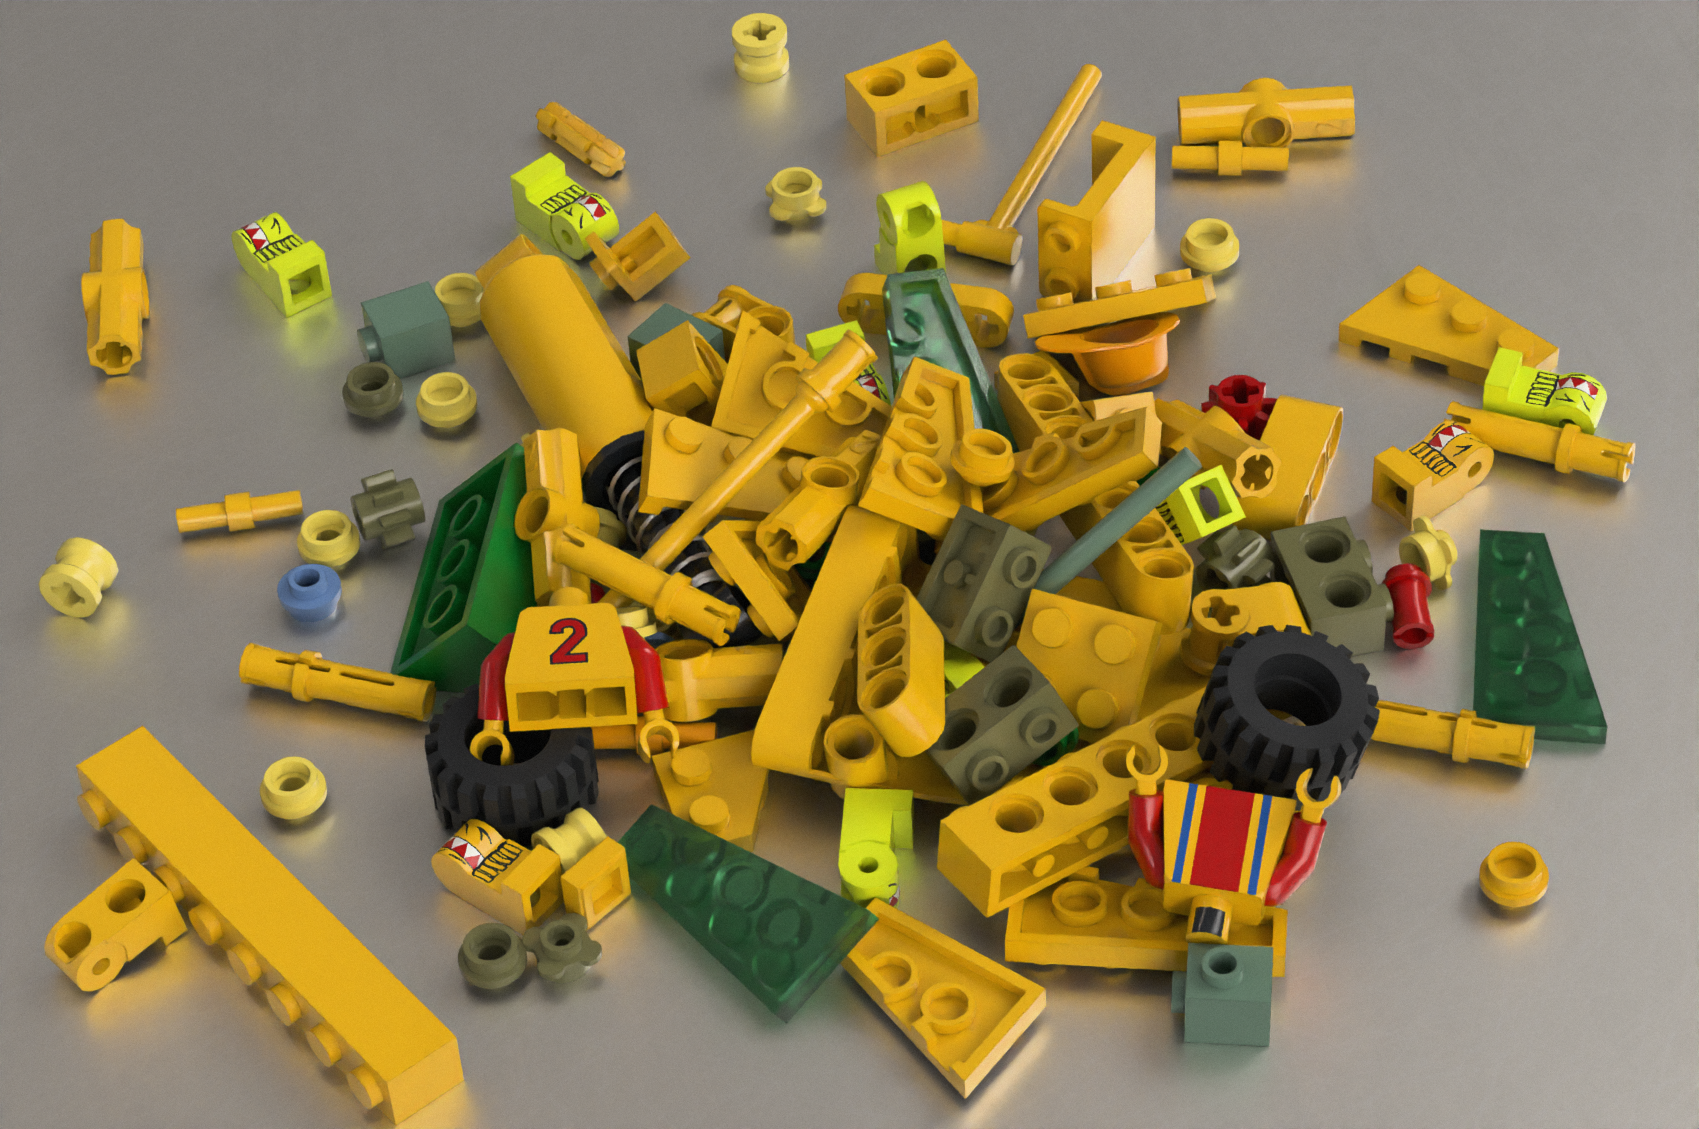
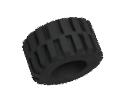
M1273 625L1259 627L1255 636L1247 631L1237 636L1232 647L1226 645L1220 653L1196 712L1198 715L1194 722V737L1200 739L1197 750L1201 760L1212 761L1210 773L1218 782L1228 780L1233 784L1231 790L1297 800L1295 811H1300L1303 806L1296 793V783L1300 775L1307 769L1313 768L1311 778L1307 783L1308 794L1313 799L1324 801L1328 798L1334 776H1337L1340 780L1342 793L1350 779H1353L1379 719L1380 710L1375 708L1379 700L1376 686L1366 684L1370 673L1363 663L1354 664L1350 660L1353 652L1343 644L1334 647L1327 642L1329 636L1316 630L1313 636L1304 634L1301 631V626L1286 625L1284 632H1278ZM1266 709H1274L1291 714L1306 726L1284 722Z
M477 683L464 688L465 696L461 698L452 696L443 704L444 714H434L429 723L430 734L425 735L426 759L435 810H438L439 819L446 829L453 828L454 834L470 819H478L493 827L504 839H510L523 847L532 846L531 837L533 833L544 827L556 829L564 824L566 814L577 808H583L590 813L589 805L596 804L599 793L597 784L599 778L591 727L510 732L509 721H504L503 734L514 750V763L519 764L501 766L503 746L496 744L487 747L483 752L482 761L470 753L472 739L483 731L484 719H477L479 685Z

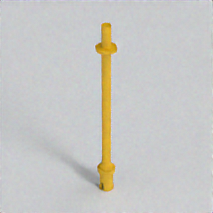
M848 329L843 334L844 337L812 370L804 368L796 376V380L799 383L796 386V396L647 550L640 560L664 571L814 413H824L826 410L831 413L835 411L842 403L839 396L871 363L878 359L874 350L861 337ZM610 589L598 603H609L616 608L630 606L634 600Z

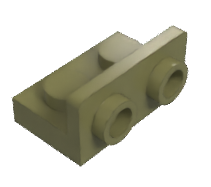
M961 504L916 599L940 629L944 641L991 663L1004 652L1029 600L1032 588L1034 589L1052 550L1051 546L1006 522Z

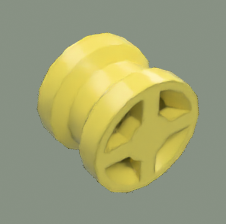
M753 13L735 22L732 27V44L736 48L734 68L740 78L754 83H767L777 80L786 74L789 69V54L785 48L787 26L781 18L773 14Z
M80 537L69 538L58 549L55 557L56 564H52L44 571L38 585L40 593L46 602L56 610L77 618L88 617L98 608L102 599L101 591L109 588L114 582L118 573L117 562L111 553L101 545Z
M577 808L566 814L564 824L556 829L544 827L533 833L531 844L532 849L540 844L560 855L562 873L564 874L603 841L606 835L596 819L583 808Z

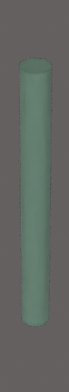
M1184 447L1041 572L1034 589L1052 594L1058 593L1201 469L1202 465L1198 458L1188 448ZM1028 602L1021 614V617L1015 629L1023 623Z

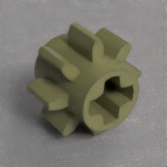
M393 469L361 479L364 492L351 496L350 501L356 524L364 541L379 537L382 548L386 549L414 540L415 535L411 526L424 523L426 519L423 504L413 479L410 477L397 482Z
M1232 525L1224 533L1217 530L1197 548L1199 553L1205 558L1197 566V580L1203 591L1253 587L1272 582L1266 574L1275 567L1273 550L1269 543L1253 530L1243 529L1239 532L1237 527Z

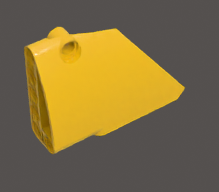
M856 505L847 507L758 719L751 748L753 766L828 782L831 784L832 790L842 799H845L846 788L913 790L914 798L970 806L941 774L925 751L912 757H900L895 754L867 717L861 714L862 711L857 702L859 611L873 593L891 584H903L917 598L932 565L924 563L920 558L917 528ZM1076 576L1055 594L1125 613L1104 581ZM1022 624L1018 626L1014 631L1020 632ZM1185 628L1181 632L1172 635H1159L1136 722L1161 710L1167 703L1173 700H1181L1207 686L1210 676L1194 672L1185 665L1180 657L1179 646L1184 633L1189 628ZM1218 647V651L1215 658L1219 657L1221 647ZM1078 739L1073 752H1077L1093 744V742ZM1031 763L997 791L1003 789L1013 780L1023 779L1047 766Z

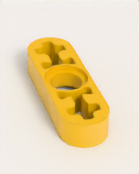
M858 273L851 276L844 286L838 303V314L844 323L857 320L864 333L992 348L1002 344L1007 338L1014 316V307L1006 295L992 288L875 273ZM895 303H899L897 310H894ZM914 303L932 305L939 311L940 316L935 318L923 317L917 314L911 305ZM954 310L958 311L956 318L952 317ZM982 315L987 316V321L982 320Z

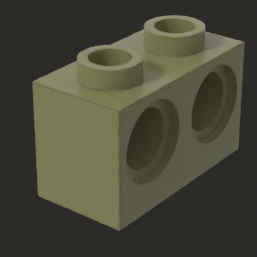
M1343 516L1272 531L1271 548L1275 557V567L1270 571V578L1272 582H1283L1290 585L1293 589L1311 635L1313 636L1316 630L1329 636L1327 639L1329 644L1334 647L1343 644L1353 652L1351 657L1384 650L1386 623L1392 622L1394 617L1391 595L1384 583L1377 585L1372 575V559L1368 545L1364 539L1356 540L1346 517Z
M1012 645L945 698L944 731L939 739L925 752L969 805H972L992 795L1078 727L1079 724L1052 684L1015 645Z

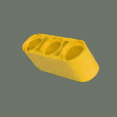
M1283 394L1278 397L1260 439L1261 442L1273 448L1282 462L1277 473L1278 485L1263 499L1256 496L1244 498L1237 496L1246 516L1232 523L1239 532L1243 529L1253 530L1265 540L1271 541L1272 531L1307 524L1339 443L1343 423L1342 407Z
M891 584L873 593L859 611L857 702L860 710L894 753L900 757H912L930 748L944 731V638L940 629L910 590L903 584Z

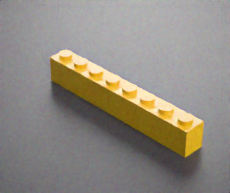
M143 725L76 765L83 792L77 796V802L89 824L96 830L105 827L113 835L115 844L126 862L132 858L136 859L170 890L175 903H179L188 912L189 919L200 938L208 945L217 942L227 952L228 960L238 977L247 985L256 982L266 992L268 1002L277 1017L287 1026L295 1022L306 1033L307 1041L316 1057L325 1066L330 1067L336 1064L344 1072L351 1090L363 1106L367 1109L377 1106L397 1126L464 1081L456 1036Z

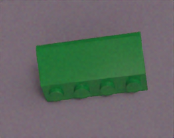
M517 442L439 500L390 671L393 675L434 681L436 691L464 693V688L476 683L480 685L482 662L506 634L516 631L520 612L527 607H537L534 595L531 543L521 540L516 535L514 527L517 507L523 496L527 493L524 447Z

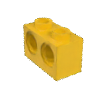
M946 39L844 75L847 120L877 157L979 121L977 76Z
M687 320L636 350L646 400L656 409L680 417H687L695 422L711 427L728 364Z

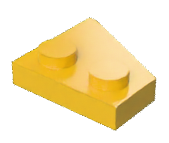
M755 729L680 748L677 750L674 759L671 758L670 751L651 756L653 774L688 869L754 851L759 830L758 815L764 808L769 789V769L753 766L751 761V748Z

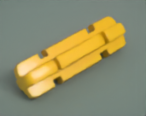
M549 102L544 109L539 108L535 117L538 119L537 129L551 140H556L557 144L587 165H590L591 168L604 177H612L617 170L622 171L625 167L626 161L623 159L625 151L622 147L606 138V136L576 115L571 114L569 110L559 103Z

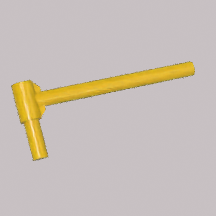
M1085 64L1081 67L989 221L981 219L975 222L963 221L962 224L942 220L943 242L945 245L956 247V251L959 253L1012 266L1017 263L1022 249V235L1017 232L1013 225L1099 83L1102 74L1098 67L1092 64Z

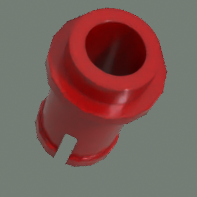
M1405 563L1396 565L1386 572L1385 579L1381 583L1387 586L1393 603V640L1397 646L1404 649L1422 648L1434 639L1435 633L1434 626L1431 623L1427 599L1432 591L1431 580L1415 564Z

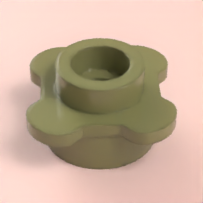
M568 913L563 915L560 920L548 923L544 928L532 927L524 933L522 938L523 946L526 948V951L534 953L539 976L556 983L573 982L583 977L590 967L601 959V945L599 942L591 940L586 932L587 920L584 916L577 913Z

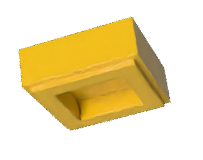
M609 836L560 876L566 914L577 913L584 916L587 920L586 930L593 927L631 894L625 847Z

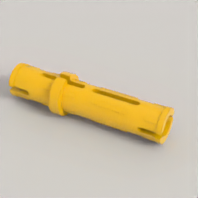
M1452 401L1447 408L1446 413L1452 416L1451 420L1457 422L1492 450L1555 464L1556 471L1570 474L1573 469L1614 478L1624 483L1630 475L1631 470L1626 468V465H1633L1635 456L1634 443H1624L1582 433L1581 426L1567 423L1564 428H1559L1461 405L1455 401Z
M569 524L563 529V535L569 537V541L558 536L552 551V560L555 563L563 564L654 611L655 618L666 625L677 622L713 640L719 646H723L730 639L729 635L723 632L724 628L734 633L741 615L740 608L735 605H729L693 587L690 577L680 572L670 575L580 530L574 524Z
M249 643L243 651L239 665L241 683L290 692L295 700L310 702L314 698L427 722L433 712L436 700L434 681L407 678L378 670L332 662L323 659L320 652L304 650L301 654Z
M1378 700L1375 708L1380 710L1378 723L1371 737L1374 741L1450 754L1453 761L1467 763L1469 758L1528 769L1534 745L1535 727L1508 724L1479 718L1476 711L1461 709L1460 714L1385 700Z

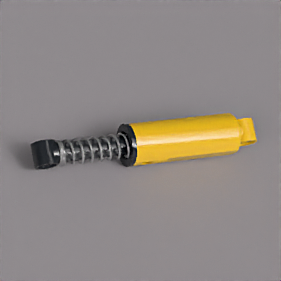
M520 234L475 271L477 279L485 289L480 299L481 321L543 430H553L560 427L577 434L584 502L613 512L617 516V520L627 527V533L632 541L636 543L637 550L642 557L646 553L643 547L648 550L684 513L683 509L663 507L659 515L638 512L645 424L654 407L646 400L643 382L580 277L560 257L542 254L524 234ZM704 528L699 536L697 535L664 572L670 575L680 572L692 579L693 587L729 605L739 607L741 610L740 619L734 633L724 628L723 632L728 634L730 639L723 646L715 644L713 640L677 622L676 625L684 639L704 640L711 643L713 648L750 645L763 633L749 617L747 607L751 603L740 591L737 583L734 586L726 583L711 565L708 556L713 551L702 537L705 535ZM703 542L709 547V552H707Z

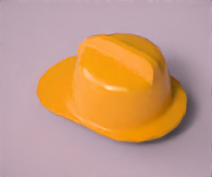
M1159 312L1120 320L1108 325L1045 335L1035 340V346L1037 349L1047 352L1072 353L1089 385L1099 392L1109 395H1128L1163 383L1168 378L1167 333L1173 330L1180 321L1177 314Z

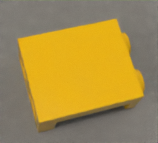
M1102 120L1091 134L1092 186L1076 206H1069L1050 199H1044L1038 206L1039 292L1041 295L1048 297L1071 292L1073 303L1097 298L1095 287L1114 283L1155 228V136Z

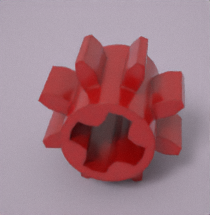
M1233 375L1222 380L1218 386H1209V401L1201 403V411L1207 413L1213 406L1220 407L1239 424L1247 435L1260 441L1277 399L1266 398L1265 382H1259L1257 379L1247 375Z

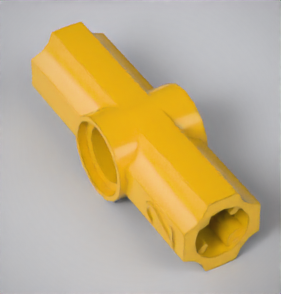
M1259 78L1245 84L1236 93L1188 95L1177 98L1180 146L1219 144V141H1242L1247 147L1287 148L1292 140L1343 137L1355 134L1352 85L1287 89L1282 82L1273 78Z
M124 219L105 220L96 232L91 233L89 272L82 273L81 278L83 306L88 323L87 354L91 366L103 369L108 375L129 373L130 367L141 360L142 320L149 319L150 314L148 287L143 269L144 243L141 229L130 226Z
M1157 398L1154 401L1156 416L1162 422L1160 440L1162 454L1160 455L1170 460L1184 447L1188 448L1202 465V468L1190 478L1222 465L1235 495L1241 498L1256 496L1263 499L1278 485L1277 473L1282 462L1273 448L1247 435L1239 424L1223 409L1213 406L1207 413H1204L1178 399L1169 402Z
M560 427L546 431L536 430L523 440L527 493L523 496L517 507L514 521L516 535L521 540L531 543L535 601L537 602V607L549 606L550 597L555 591L561 588L573 587L586 593L589 604H591L590 579L552 560V551L558 536L567 541L570 539L563 535V529L569 524L578 526L580 530L596 538L600 529L598 510L594 506L583 502L577 434Z
M865 429L859 436L849 437L830 456L816 457L805 462L801 471L800 485L757 526L755 544L763 550L769 564L788 571L797 563L804 564L825 542L833 541L847 507L850 505L858 506L881 435Z
M680 639L666 642L656 647L655 650L659 653L669 703V708L663 709L664 718L675 722H690L708 718L715 714L718 708L765 705L785 657L783 644L713 648L711 643L704 640Z

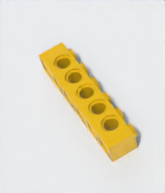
M1206 687L1181 700H1173L1167 703L1161 710L1129 726L1117 728L1109 736L1077 752L1065 754L1057 762L1023 779L1013 780L1003 789L970 806H962L953 811L948 817L940 820L937 869L988 918L1129 845V791L1136 788V779L1128 771L1125 761L1126 753L1131 745L1135 744L1134 767L1141 773H1151L1159 766V744L1167 753V770L1162 777L1157 779V789L1163 791L1165 779L1192 783L1202 778H1214L1210 773L1213 762L1201 760L1197 750L1200 739L1194 737V722L1198 715L1196 712ZM1266 709L1284 722L1306 726L1291 714L1279 710Z

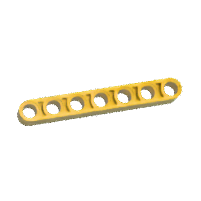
M1023 353L1010 355L1001 360L998 370L996 421L1016 452L1031 449L1035 437L1055 432L1062 440L1074 437L1082 424L1093 421L1053 363L1047 358ZM1129 481L1097 496L1089 504L1076 506L1059 514V516L1077 541L1139 487L1137 481ZM1154 508L1094 560L1092 565L1125 613L1162 623L1160 635H1172L1184 630L1189 623L1194 564L1189 554L1156 508Z

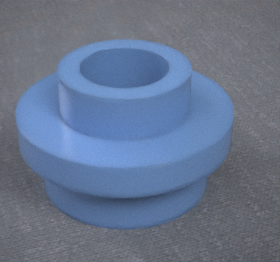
M305 564L291 569L280 579L277 593L281 606L294 619L301 622H317L327 618L335 611L341 597L342 587L338 574L330 567L320 564Z

